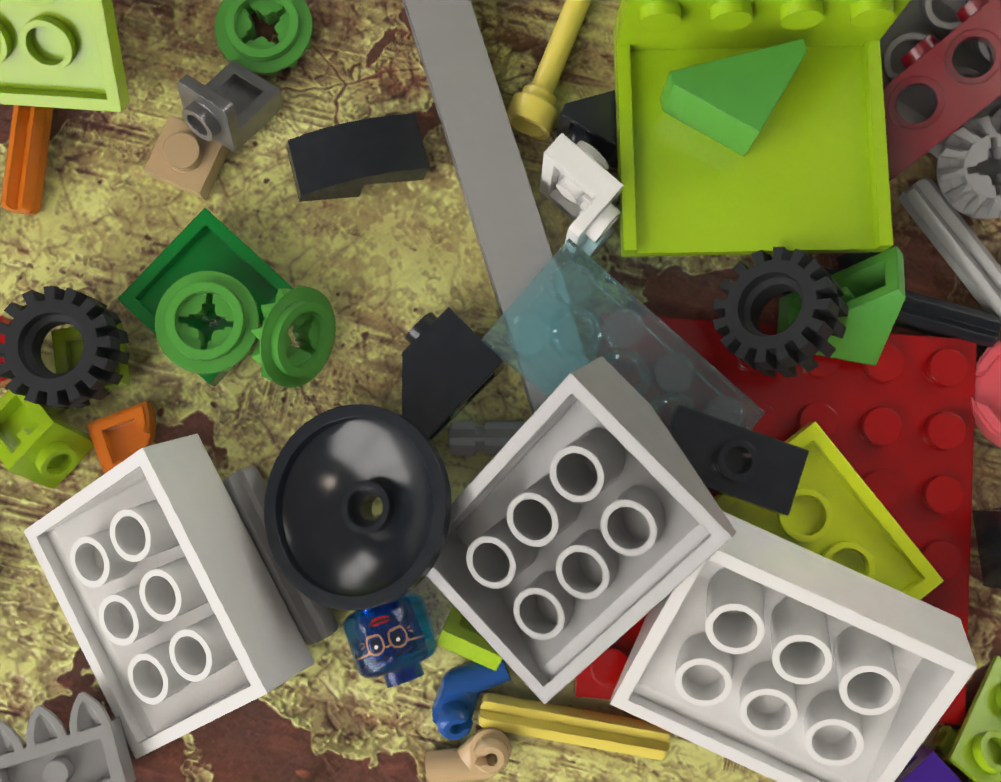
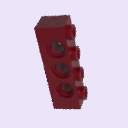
M970 0L955 14L961 21V25L940 42L931 33L899 60L906 70L885 87L883 86L889 181L1001 96V0ZM968 41H980L989 47L992 53V64L987 73L979 77L968 78L960 75L955 70L952 56L961 44ZM915 85L925 86L932 90L937 102L933 115L920 123L907 122L897 112L899 96L904 90Z

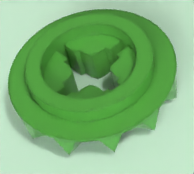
M223 0L216 14L214 28L218 46L228 62L234 60L253 73L266 74L274 78L280 70L287 67L297 68L299 58L306 49H311V35L314 22L305 0ZM252 14H255L259 20L263 19L269 25L277 20L279 21L274 26L279 43L275 45L272 41L268 42L264 37H259L253 41L257 31L251 17Z
M199 271L188 274L173 283L164 293L158 304L155 315V332L158 343L165 355L173 363L185 370L202 375L232 371L234 365L253 352L256 336L251 330L261 327L257 309L258 302L241 282L230 275L217 271ZM213 304L215 305V314L233 324V327H225L224 330H214L211 341L206 343L204 332L184 322L185 320L195 321V318L206 317L208 307H212Z
M297 285L295 289L278 288L275 303L261 305L265 318L262 327L251 330L260 340V344L255 348L251 357L262 365V377L283 387H299L311 381L326 364L335 340V315L326 296L314 288ZM290 325H294L292 332L296 337L295 341L300 345L299 348L289 346L291 338L287 332Z

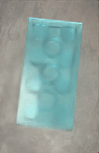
M570 238L481 338L483 343L546 398L553 393L571 372L603 356L653 407L667 429L669 428L675 407L680 405L752 430L765 414L758 405Z

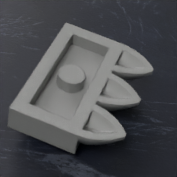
M85 692L79 693L73 703L69 720L70 732L67 731L65 725L56 714L42 705L36 706L30 716L26 732V745L14 728L0 719V782H134L137 779L120 716L110 719L100 702Z

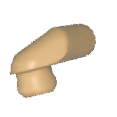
M482 728L457 748L427 750L425 752L427 782H464L492 778L508 764L512 753L510 739L504 732L496 728Z

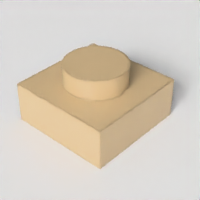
M169 115L143 170L154 179L207 200L230 149L214 139L207 141L200 138L189 128L185 121Z

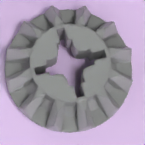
M989 115L963 124L948 137L939 153L936 169L938 185L946 201L960 213L977 219L1001 217V173L996 175V185H992L989 175H979L978 172L968 174L967 168L978 166V163L988 160V149L992 150L994 159L1001 160V118L989 117Z

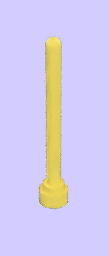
M592 0L565 1L531 85H525L521 92L515 93L506 112L513 130L539 140L549 138L558 116V111L555 108L557 99L553 94Z

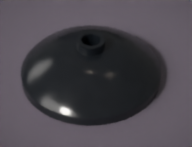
M365 404L339 406L318 414L302 425L289 438L276 458L268 479L264 500V523L268 543L276 563L297 590L313 601L330 608L364 610L384 606L398 600L413 590L427 576L439 558L446 542L452 510L448 473L431 439L414 422L401 414ZM379 497L383 503V510L380 517L376 519L372 514V504Z

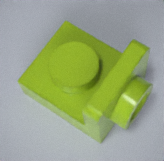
M8 390L0 398V460L8 471L48 488H55L94 447L93 441L88 434L66 424L52 406L24 400L25 396L13 394Z

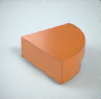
M144 401L86 424L104 474L141 448L153 445L156 434V414L152 402Z

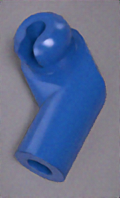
M503 659L496 671L471 660L451 668L443 675L432 706L433 722L437 725L438 731L443 737L450 740L465 737L472 729V716L480 692L511 680Z

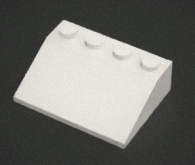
M198 433L141 448L24 530L30 546L115 718L120 716L125 738L135 759L269 693L315 663Z
M723 511L735 529V535L648 612L612 693L610 704L777 782H895L977 669L961 619Z

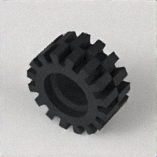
M773 247L772 259L763 250L751 254L755 265L749 268L740 261L732 268L740 275L736 282L733 283L724 278L719 286L728 295L727 300H714L713 310L723 317L713 320L715 331L723 336L720 341L726 349L740 360L767 376L775 377L777 371L785 378L796 377V365H800L807 372L819 367L813 358L814 354L820 351L829 359L836 351V348L828 342L830 335L841 339L844 337L846 327L838 320V317L848 316V305L840 298L845 294L840 285L815 259L812 260L801 250L795 249L792 255L785 247ZM787 291L798 293L802 300V307L796 320L787 329L776 335L763 334L759 328V318L767 303L777 295Z
M45 286L44 294L34 290L22 294L26 302L25 306L11 302L4 311L14 319L10 324L0 322V334L6 335L4 344H0V357L5 360L4 363L0 364V377L12 380L6 387L13 394L25 396L24 400L35 404L69 409V406L83 408L90 406L89 399L91 398L97 400L104 399L110 394L105 386L108 383L118 385L124 375L115 372L118 363L128 365L129 353L120 351V344L129 343L126 331L117 328L116 325L122 321L116 313L107 310V305L70 288L63 290L57 286ZM70 324L77 328L82 335L84 341L82 357L79 363L71 370L64 373H53L42 361V343L51 329L59 325Z

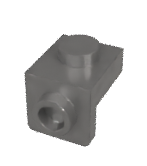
M234 60L206 85L188 74H185L176 83L184 109L182 116L189 128L200 138L207 141L214 139L234 153L283 107L282 93L279 88Z

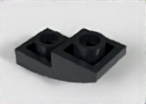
M415 113L374 117L338 124L292 138L287 141L286 145L299 202L360 197L364 185L424 180L430 168Z

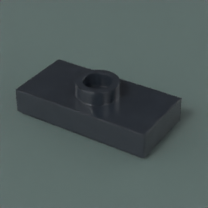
M682 405L675 407L668 431L707 489L780 515H789L809 450Z

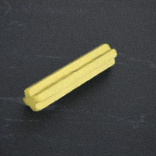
M490 692L484 694L481 699L478 723L482 728H496L506 733L657 760L665 759L669 750L670 732L645 720L551 703L544 704L540 701Z

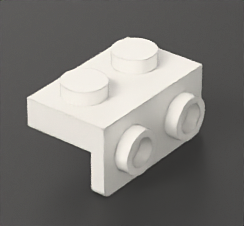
M561 133L544 152L539 191L574 220L568 228L562 257L571 264L582 251L591 258L615 230L612 226L622 213L615 206L624 185L607 171L609 168L607 161L593 146L584 141H579L575 144Z

